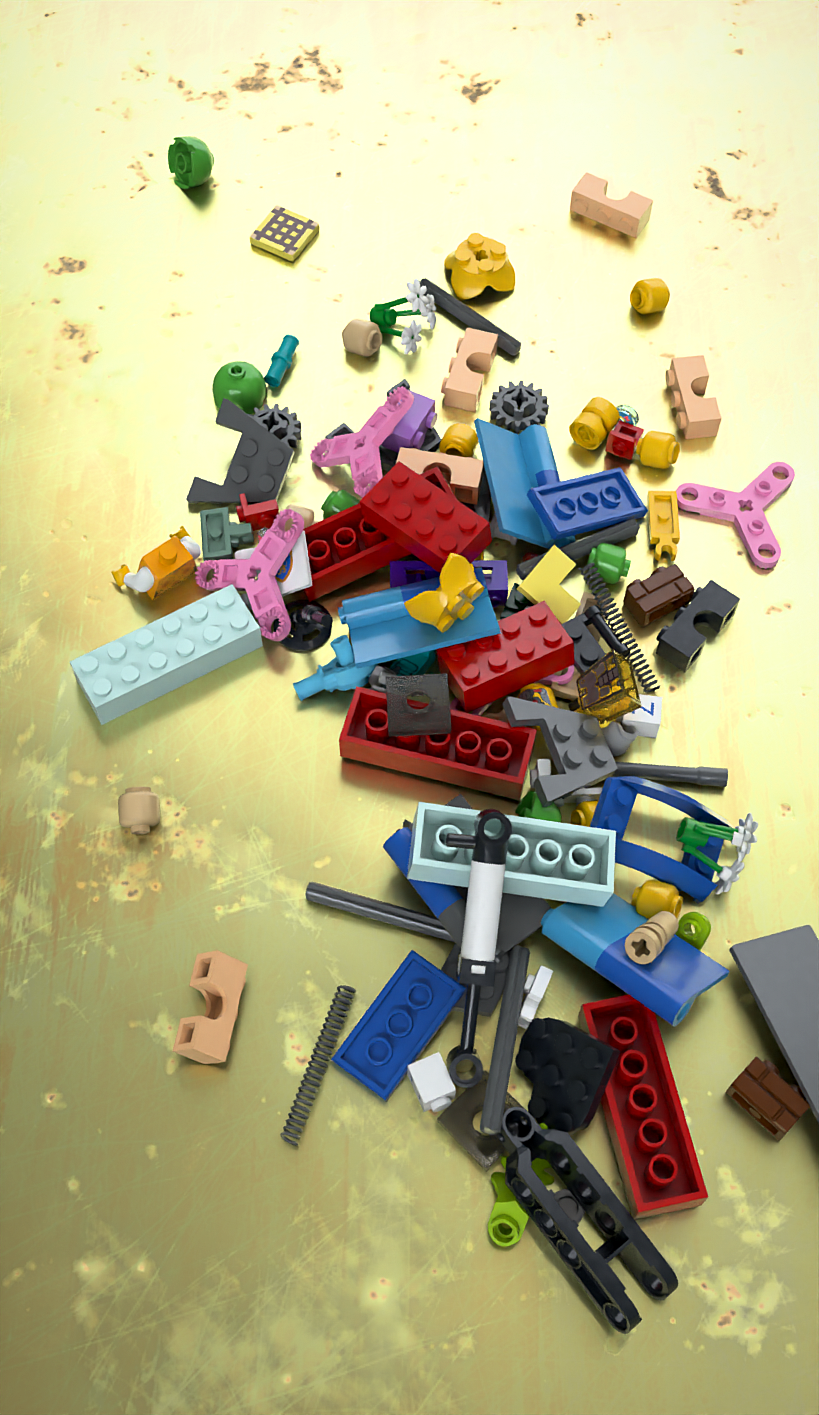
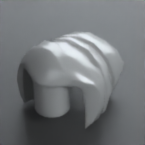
M376 666L368 679L372 685L369 688L370 690L390 695L399 686V679L396 673L385 666Z
M614 721L605 728H601L613 757L624 754L638 735V731L634 727L628 726L623 730L622 726Z

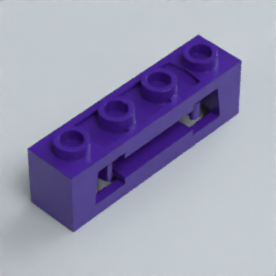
M507 560L473 561L471 564H473L474 568L481 566L483 570H492V574H484L492 607L505 606L508 598ZM390 561V588L440 576L438 571L423 561ZM405 570H425V574H406Z

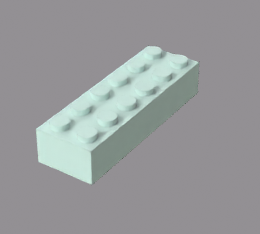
M233 584L86 653L70 661L77 682L101 725L262 647L263 643L259 625Z
M419 802L413 819L407 879L468 887L473 849L447 847L445 844L446 835L453 833L474 836L475 818L481 811ZM504 814L512 825V833L508 840L503 893L600 907L605 906L614 892L616 831ZM498 819L487 821L484 826L485 834L488 836L498 834L501 829V822Z

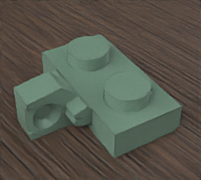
M228 507L202 510L200 512L204 561L233 559L232 547L236 548L239 547V544L254 542L251 523L237 524V522H230Z

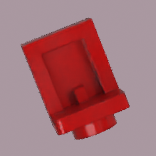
M619 420L614 430H611L608 434L605 451L613 453L618 457L632 460L638 440L643 437L644 429Z
M245 493L239 494L240 505H236L239 522L251 523L253 531L270 529L274 519L277 518L276 515H279L276 499L248 505Z

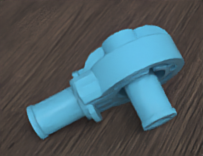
M343 635L330 643L336 657L324 666L318 665L317 673L297 683H293V686L301 701L324 689L330 692H334L336 689L341 691L356 689V686L362 687L369 682V676L378 664L357 669L353 648L348 636Z

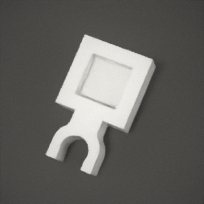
M542 965L534 976L528 974L525 981L524 994L526 995L521 1005L518 1023L519 1026L525 1029L532 1022L538 1004L553 973L552 970Z

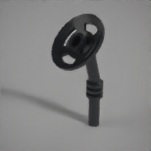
M296 600L286 604L287 611L297 606H303V608L297 609L289 615L291 623L294 622L295 630L292 627L290 628L289 634L293 636L292 639L286 636L283 640L279 641L283 646L294 651L304 652L314 650L328 640L332 632L333 619L324 606L315 601L309 602V600ZM278 618L274 620V632L279 630L278 627L281 626L279 625L281 622H279ZM315 629L321 632L314 639L303 641V635H308Z

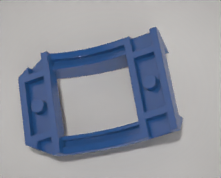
M636 776L606 778L590 827L616 831L615 863L640 871L659 881L676 886L678 891H684L694 897L693 901L696 903L703 902L718 886L712 882L715 872L712 868L687 852H684L680 863L651 849L622 840L637 793L674 807L697 821L733 828L727 819L695 799L664 785ZM709 836L704 847L698 846L696 849L717 863L724 839Z

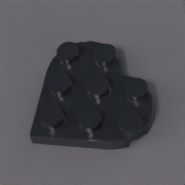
M550 1017L543 1019L534 1018L521 1038L519 1051L515 1058L517 1068L522 1070L524 1075L534 1084L531 1100L528 1103V1112L533 1118H536L538 1124L544 1123L548 1126V1129L567 1132L569 1135L575 1134L580 1129H586L595 1116L621 1051L567 1021Z

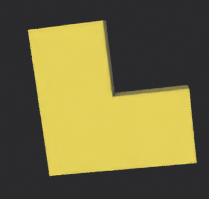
M555 545L549 549L517 587V590L534 605L545 601L561 624L567 622L581 605L559 585L576 563Z

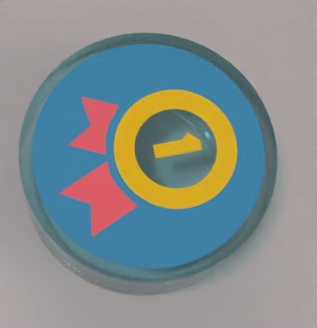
M625 404L616 407L619 412L620 421L634 426L638 424L639 415L634 408Z

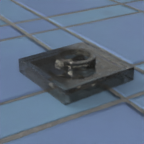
M447 674L385 677L389 737L451 734L452 726ZM425 694L430 699L428 706L419 710L411 708L407 703V697L410 695L411 697H424Z
M485 1070L479 1083L467 1088L437 1118V1122L487 1172L506 1152V1149L500 1143L497 1135H481L482 1133L473 1127V1118L477 1113L483 1111L489 1073ZM507 1092L504 1112L512 1107L525 1109Z

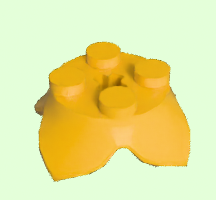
M471 233L468 239L461 242L457 249L448 254L444 260V266L448 270L452 269L451 284L460 301L478 296L488 285L501 292L514 290L516 283L515 271L508 258L509 255L506 252L505 244L493 238L485 237L480 233Z
M454 553L449 554L439 576L440 586L436 591H424L404 603L411 617L419 620L421 623L435 626L441 633L447 631L458 617L461 620L467 618L474 610V606L471 603L484 590V586L476 579L473 564L469 563L465 557Z

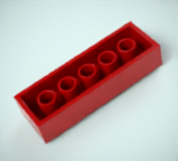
M438 467L420 474L426 480L456 499ZM358 503L303 529L306 536L313 585L303 589L309 602L389 565L390 561H397L412 553L365 521L361 505Z
M356 686L339 737V748L341 757L520 800L534 750L537 730L524 726L511 727L510 723Z
M630 995L582 1004L578 1015L581 1029L621 1051L602 1096L601 1104L631 1216L634 1220L701 1206L708 1198V1193L655 1013Z

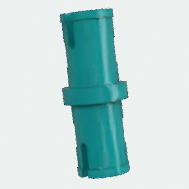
M286 334L278 351L273 353L271 357L272 363L267 374L264 376V381L268 385L278 387L285 371L290 369L293 363L292 357L297 346L300 344L295 336Z

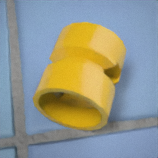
M593 397L570 424V435L578 445L585 449H596L619 421V412L605 398Z

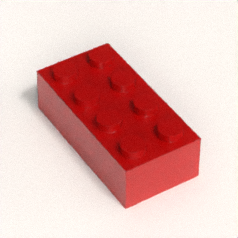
M400 461L360 500L365 521L439 573H441L450 553L461 555L469 563H472L492 542L490 522Z
M545 601L497 621L500 634L436 649L439 671L466 713L574 665V642Z

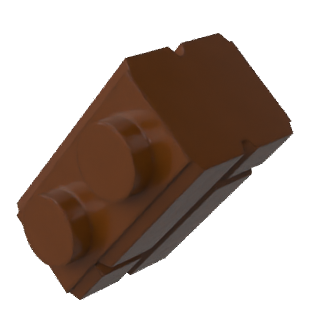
M677 564L668 568L662 566L654 570L650 577L642 581L640 579L632 581L626 588L623 602L628 611L634 615L638 624L641 627H645L689 604L695 589L689 579L684 577V573Z
M756 1056L733 1081L725 1093L780 1141L810 1106L799 1086L793 1083L788 1085L779 1077L780 1071L772 1062L766 1059L761 1061Z

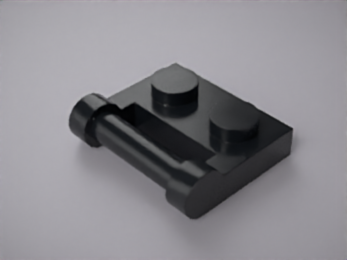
M597 605L589 607L583 614L561 624L574 642V666L581 676L610 653L603 651L586 626L590 624L594 625L610 649L614 651L616 663L625 659L631 652L626 643L620 642L603 619V612ZM613 655L606 660L607 668L614 665L611 661L614 658Z

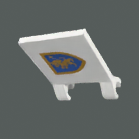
M304 530L275 575L282 597L313 586ZM256 547L236 551L235 559H249ZM257 570V571H256V572H257V580L259 579V578H258V574L261 572L260 570ZM247 593L242 594L240 597L243 602L252 610Z

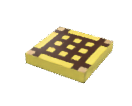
M276 205L249 236L250 244L294 262L320 230L318 222Z

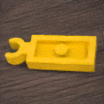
M648 491L650 544H657L654 558L656 561H660L661 552L666 551L670 553L671 561H675L678 551L676 544H679L680 540L677 491Z

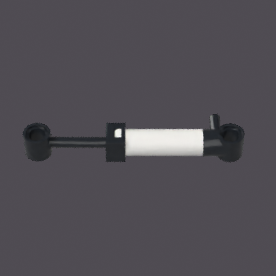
M493 808L485 809L477 815L474 822V836L448 833L445 842L447 847L473 849L461 952L458 955L456 972L459 983L467 984L461 1043L448 1053L446 1059L447 1069L452 1081L457 1086L463 1088L473 1087L478 1084L484 1073L481 1059L477 1050L474 1049L481 985L494 987L497 963L495 961L508 840L512 833V825L509 819L499 810ZM490 819H498L501 822V829L494 836H488L484 832V826ZM462 1060L473 1062V1067L467 1072L462 1073L456 1070L457 1064Z

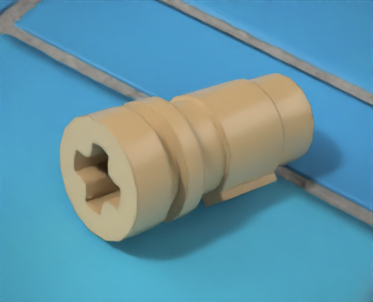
M661 911L644 924L638 926L625 940V950L629 958L639 964L652 962L678 931L679 924L676 917L670 912Z

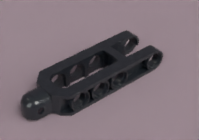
M521 1107L507 1109L503 1114L501 1131L496 1134L500 1143L509 1153V1156L506 1158L505 1184L606 1320L618 1332L628 1334L642 1321V1318H640L633 1302L624 1292L626 1287L607 1263L616 1255H619L646 1292L659 1301L665 1300L677 1289L678 1279L676 1274L567 1132L542 1129L532 1115ZM536 1158L548 1161L607 1239L597 1250L594 1251L578 1231L577 1227L579 1225L577 1222L569 1219L554 1199L555 1193L552 1189L548 1191L531 1168L533 1165L531 1162Z

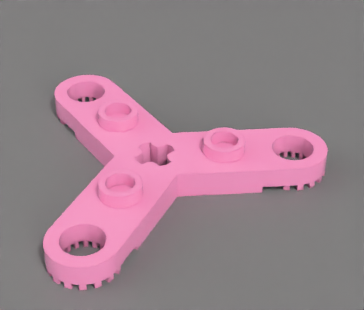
M403 386L401 388L397 387V390L394 389L393 394L389 393L391 396H387V401H385L384 405H380L359 432L334 436L333 439H321L320 442H317V446H313L315 449L311 450L310 459L320 468L350 463L352 479L355 485L353 489L361 498L383 478L379 446L393 433L395 426L414 402L413 394Z
M774 462L740 493L695 483H683L676 489L678 508L680 507L682 511L686 510V512H698L700 515L733 521L745 548L752 558L751 561L755 563L754 565H758L759 568L771 569L773 566H776L780 559L781 548L764 511L791 486L795 472L785 462ZM778 471L779 473L783 472L782 474H785L786 479H777L773 474L775 472L778 473ZM686 492H688V494H694V497H696V499L693 501L685 500L682 497L683 493L686 494ZM748 506L750 508L749 510H740V507ZM759 550H770L773 557L764 558L759 554Z
M284 509V511H280L279 515H276L277 518L274 519L273 525L270 529H267L249 559L205 560L204 563H200L201 566H198V571L195 572L197 575L195 576L196 583L209 591H219L233 584L237 591H246L255 618L258 620L261 634L273 641L283 640L289 634L291 628V621L275 575L304 529L303 517L291 509ZM292 518L293 528L291 527V531L288 530L286 532L284 529L285 523L288 519ZM211 569H214L213 572L215 574H213V576L215 577H212L213 580L207 582V573ZM260 570L261 572L258 574L259 579L255 580L254 577H256L257 575L256 571ZM278 618L279 622H281L279 625L281 626L278 627L279 630L272 633V622Z

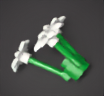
M417 278L414 279L413 284L411 282L406 283L410 291L406 297L375 304L370 311V321L378 325L381 333L402 338L401 345H406L404 354H408L410 351L416 352V342L422 340V337L418 335L422 325H417L413 319L410 328L404 327V331L389 328L395 325L397 317L412 315L427 317L430 329L434 328L437 321L434 313L436 311L434 296L427 294V297L423 296L427 291V287H420V282ZM407 302L412 304V310L395 311V309H391V307Z
M751 813L747 814L745 820L740 818L739 826L735 828L700 822L685 817L679 825L676 840L683 843L682 851L692 854L717 872L716 875L720 879L716 882L718 888L715 894H721L723 891L728 892L732 882L739 880L738 874L744 868V863L741 861L745 854L750 853L751 843L757 842V837L753 833L757 830L758 822H753V815ZM709 836L731 841L732 845H736L738 858L731 868L725 865L720 866L696 849V847H704Z

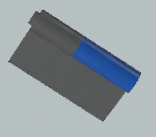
M461 794L445 805L472 809ZM404 827L394 833L383 844L385 851L406 878L412 829L410 830L408 827ZM408 879L461 949L468 887ZM502 892L495 951L496 968L503 962L502 956L542 927L541 920L544 914L551 909L544 898Z

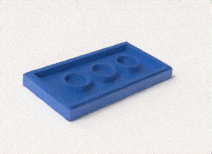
M621 467L531 488L527 493V497L553 540L619 524L630 519H638L644 517L648 512Z
M411 950L331 1060L387 1102L407 1074V1065L414 1063L467 991L466 988L418 953Z

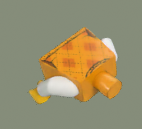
M181 526L178 532L169 535L171 539L141 558L137 574L131 573L127 564L121 565L120 569L111 571L118 586L126 585L139 592H146L152 600H155L198 571L194 559L201 555V548L191 538L184 526Z

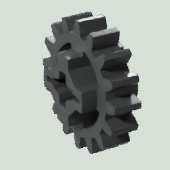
M520 380L518 385H514L512 381H509L508 388L500 385L499 392L492 393V400H490L489 411H491L490 418L491 420H496V426L504 425V429L508 431L513 429L514 433L519 434L520 430H525L530 425L545 424L549 411L548 397L542 396L543 390L541 388L534 390L533 383L524 386L522 380Z
M264 404V410L260 411L255 407L254 415L248 414L289 447H298L297 440L302 439L301 421L297 420L296 412L289 414V407L286 406L280 410L278 404H275L273 408H269L267 404Z

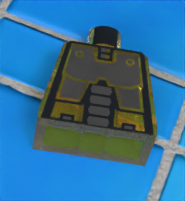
M612 649L578 677L576 683L579 697L568 704L570 711L594 716L599 724L607 723L639 709L642 706L631 662Z

